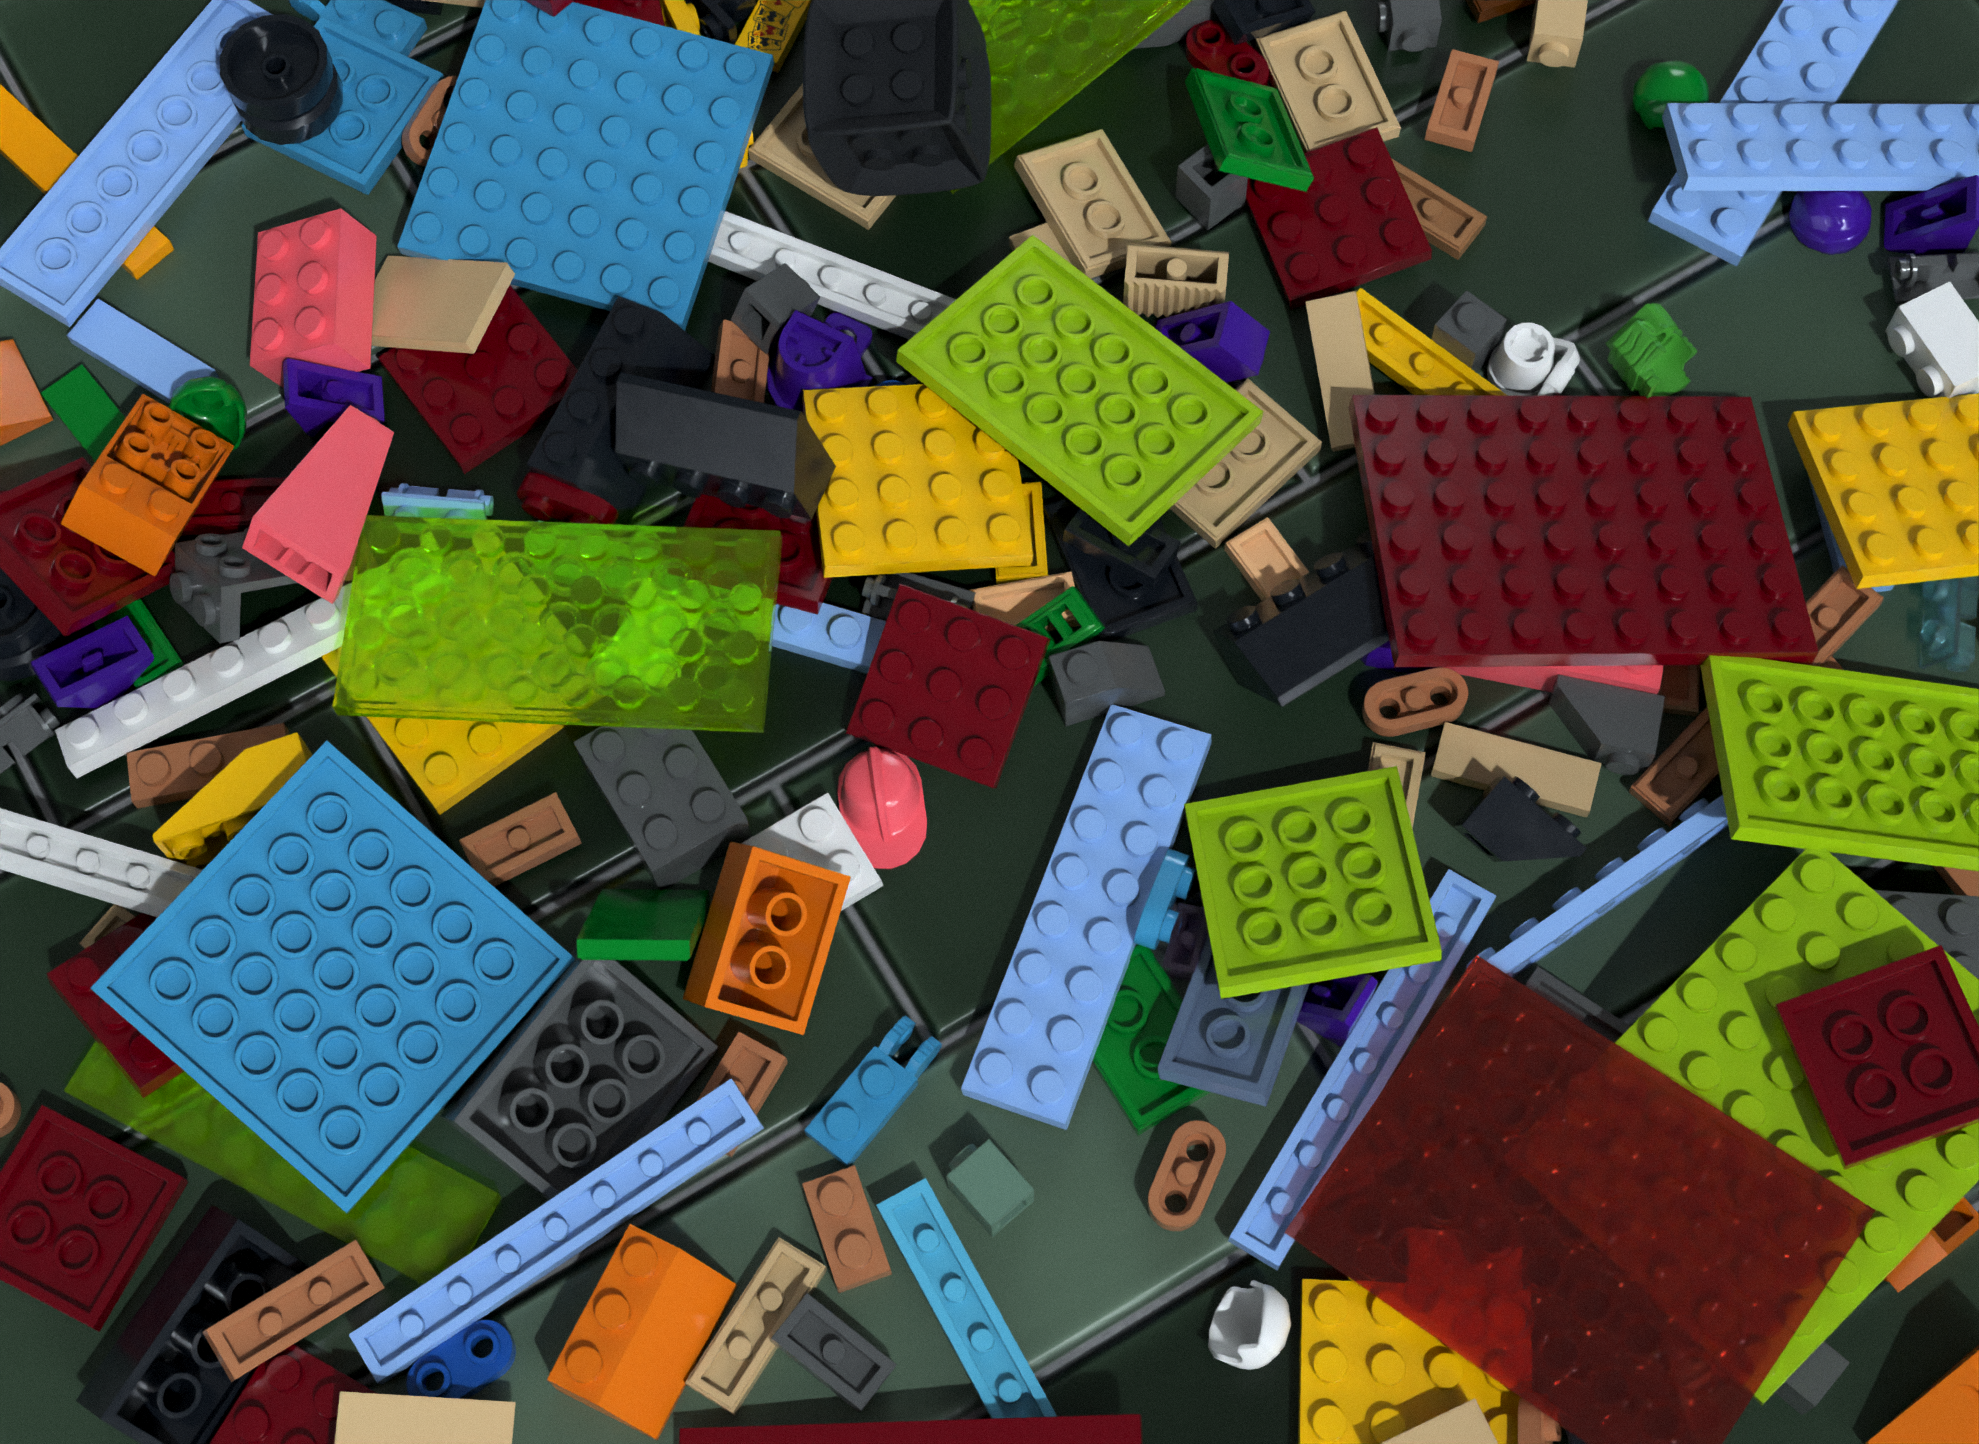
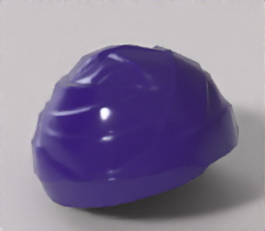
M1797 191L1789 211L1790 226L1797 239L1808 248L1828 255L1843 254L1855 249L1868 235L1871 228L1872 209L1869 200L1862 191Z

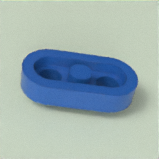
M479 1320L472 1323L426 1353L412 1365L406 1381L409 1396L469 1399L503 1376L511 1368L516 1356V1345L512 1335L504 1326L492 1320ZM482 1339L492 1340V1352L484 1358L476 1357L474 1352L476 1344ZM434 1372H442L444 1383L441 1388L436 1391H428L426 1388L428 1376Z

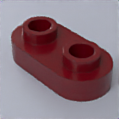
M1207 20L1194 25L1189 30L1186 38L1185 52L1188 62L1194 68L1265 86L1268 85L1269 66L1267 61L1246 42L1234 45L1221 22ZM1204 40H1215L1217 42L1206 43ZM1249 68L1252 72L1242 73L1238 69Z
M527 473L517 491L518 498L523 502L521 507L529 515L543 521H548L550 518L567 523L570 529L594 537L597 535H609L619 516L618 511L599 496L539 473Z

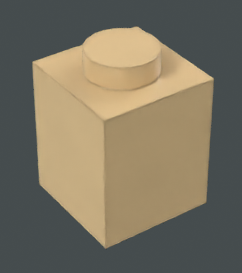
M1536 0L1527 61L1542 63L1549 67L1566 66L1575 68L1583 41L1588 0Z

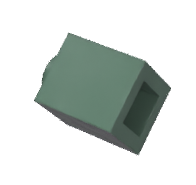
M990 1139L979 1148L974 1144L968 1145L948 1165L952 1170L946 1176L948 1188L991 1237H994L1034 1202V1188Z

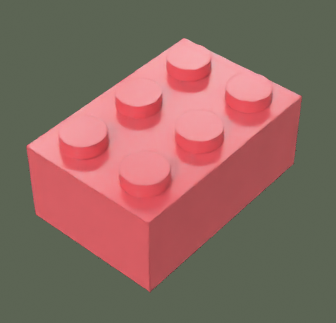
M336 209L258 232L250 366L282 388H284L283 362L287 358L355 372L370 369L377 236L343 209Z

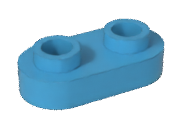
M1170 848L1167 850L1144 906L1134 938L1135 944L1156 950L1160 941L1170 943L1179 918V912L1172 910L1177 897L1187 899L1196 875V869L1188 866L1190 855Z

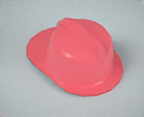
M870 747L868 751L859 753L847 762L839 775L837 789L839 810L875 869H893L907 864L916 856L926 839L927 816L922 780L917 766L906 755L885 748Z

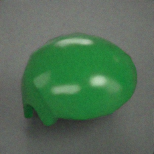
M1677 60L1655 63L1649 66L1636 81L1633 90V107L1640 114V118L1648 129L1651 130L1654 127L1665 128L1662 116L1667 103H1709L1708 83L1693 65Z
M212 376L197 377L188 380L173 391L168 408L234 445L235 447L232 451L239 448L246 430L247 408L245 401L232 384Z

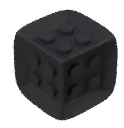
M812 0L805 25L803 107L809 144L817 161L830 180L844 192L863 196H895L941 192L966 188L983 182L989 166L991 149V74L986 52L985 36L969 1Z

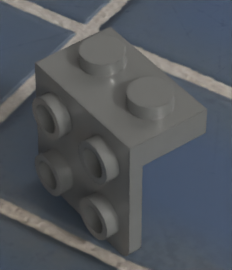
M249 527L240 533L228 535L202 534L197 536L195 540L175 543V573L171 574L169 581L172 597L219 643L240 639L241 593L297 583L242 549Z

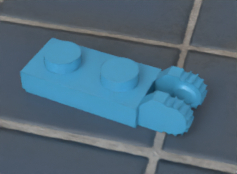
M289 0L291 7L310 20L317 22L323 16L407 57L428 29L424 18L385 0H330L326 7L319 0Z
M906 1015L902 1016L894 1027L890 1029L879 1047L874 1046L804 1130L810 1139L847 1168L852 1166L917 1087L918 1078L937 1056L942 1047V1043L931 1036L921 1043L905 1069L892 1059L893 1055L910 1038L916 1024Z

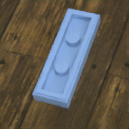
M100 299L94 302L66 335L71 344L167 403H170L173 391L192 378L206 376L219 378L215 369Z

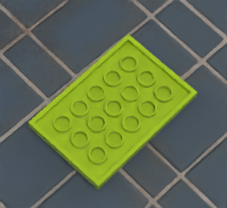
M1034 235L1024 241L897 350L896 362L1127 546H1130L1250 434L1261 423L1264 411Z
M1709 655L1705 662L1700 665L1730 838L1732 840L1809 850L1826 849L1832 853L1979 871V689L1762 658Z

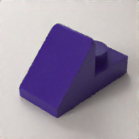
M290 358L283 362L285 408L308 436L314 437L328 422H336L350 405L375 418L381 424L385 421L381 376Z

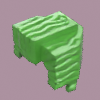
M1657 303L1645 304L1605 343L1610 349L1607 361L1618 371V375L1626 382L1631 391H1639V395L1646 398L1652 396H1672L1684 389L1691 382L1689 377L1686 376V372L1683 371L1684 365L1698 351L1691 342H1688L1686 336H1682L1683 332L1681 329L1678 328L1666 310Z

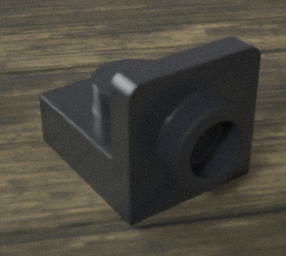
M699 0L701 18L699 19L700 28L708 38L735 45L738 37L734 22H741L749 17L758 0Z

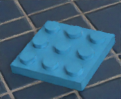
M321 16L313 27L319 30L343 84V104L336 120L318 136L302 143L285 145L260 140L246 129L244 123L241 126L247 137L369 195L403 147L402 134L407 123L430 87L444 79V75L435 69Z

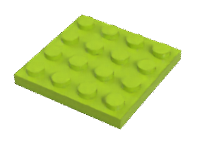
M1397 766L1184 804L1221 999L1442 960L1441 945Z

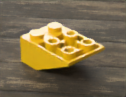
M298 732L244 749L152 835L154 843L168 859L204 869L312 756V753Z

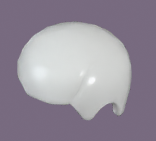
M1255 1280L1250 1282V1285L1254 1288L1247 1289L1234 1286L1226 1291L1215 1310L1209 1328L1208 1348L1213 1357L1234 1367L1246 1370L1258 1369L1269 1364L1284 1348L1291 1327L1287 1300L1274 1287Z

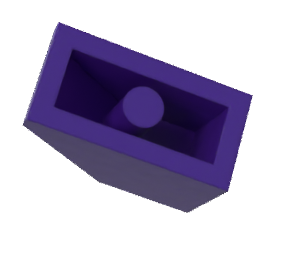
M1232 301L1159 319L1155 328L1226 383L1259 375L1270 334L1267 328Z

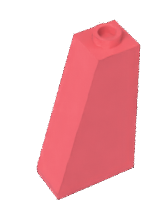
M350 405L252 517L242 549L333 604L339 596L350 568L394 432L375 418Z

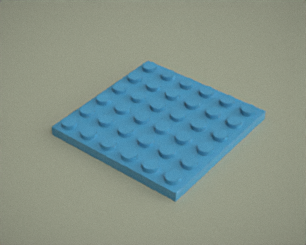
M486 0L397 246L400 253L410 257L447 261L449 259L506 262L515 273L510 283L512 285L607 311L612 309L619 296L665 314L685 331L775 64L773 55L575 2L569 4L553 17L525 0Z
M326 740L90 989L348 1214L513 1031L576 958Z

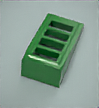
M1074 586L1015 625L1051 639L1034 687L1049 675V656L1084 646L1105 629L1097 615ZM1067 609L1071 611L1082 627L1076 632L1072 630L1062 616V613ZM1051 622L1064 639L1056 644L1045 628Z

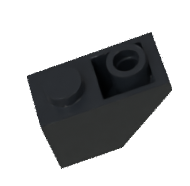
M1505 776L1495 778L1453 826L1493 862L1580 857L1587 849L1576 839L1581 834L1580 830L1558 812H1555L1552 817L1535 803L1540 798L1537 792L1516 776L1511 781Z

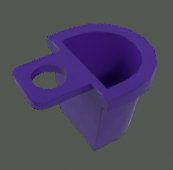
M795 310L782 330L778 341V348L772 357L767 371L768 392L774 405L798 410L803 413V390L872 387L874 384L873 377L866 374L861 361V357L873 339L870 327L838 312L830 314L825 322L822 323ZM839 330H848L852 332L857 338L856 344L853 337Z

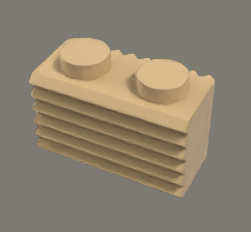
M1128 244L1123 304L1138 316L1144 313L1147 317L1154 314L1158 318L1162 314L1165 317H1170L1224 303L1229 252Z

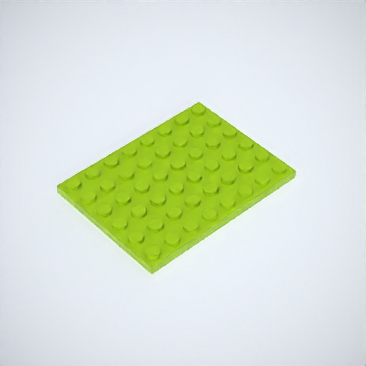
M1805 849L1503 1156V1161L1637 1288L1643 1287L1648 1298L1761 1406L1979 1182V1122L1852 1168L1843 1169L1775 1011L1776 1004L1939 945L1826 849ZM1945 951L1979 1026V979Z

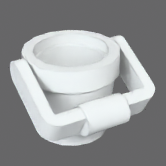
M1520 323L1513 326L1506 333L1501 343L1493 350L1487 365V379L1508 396H1560L1575 373V368L1580 362V356L1574 343L1552 337L1550 332L1541 325ZM1554 355L1562 356V359L1554 367Z

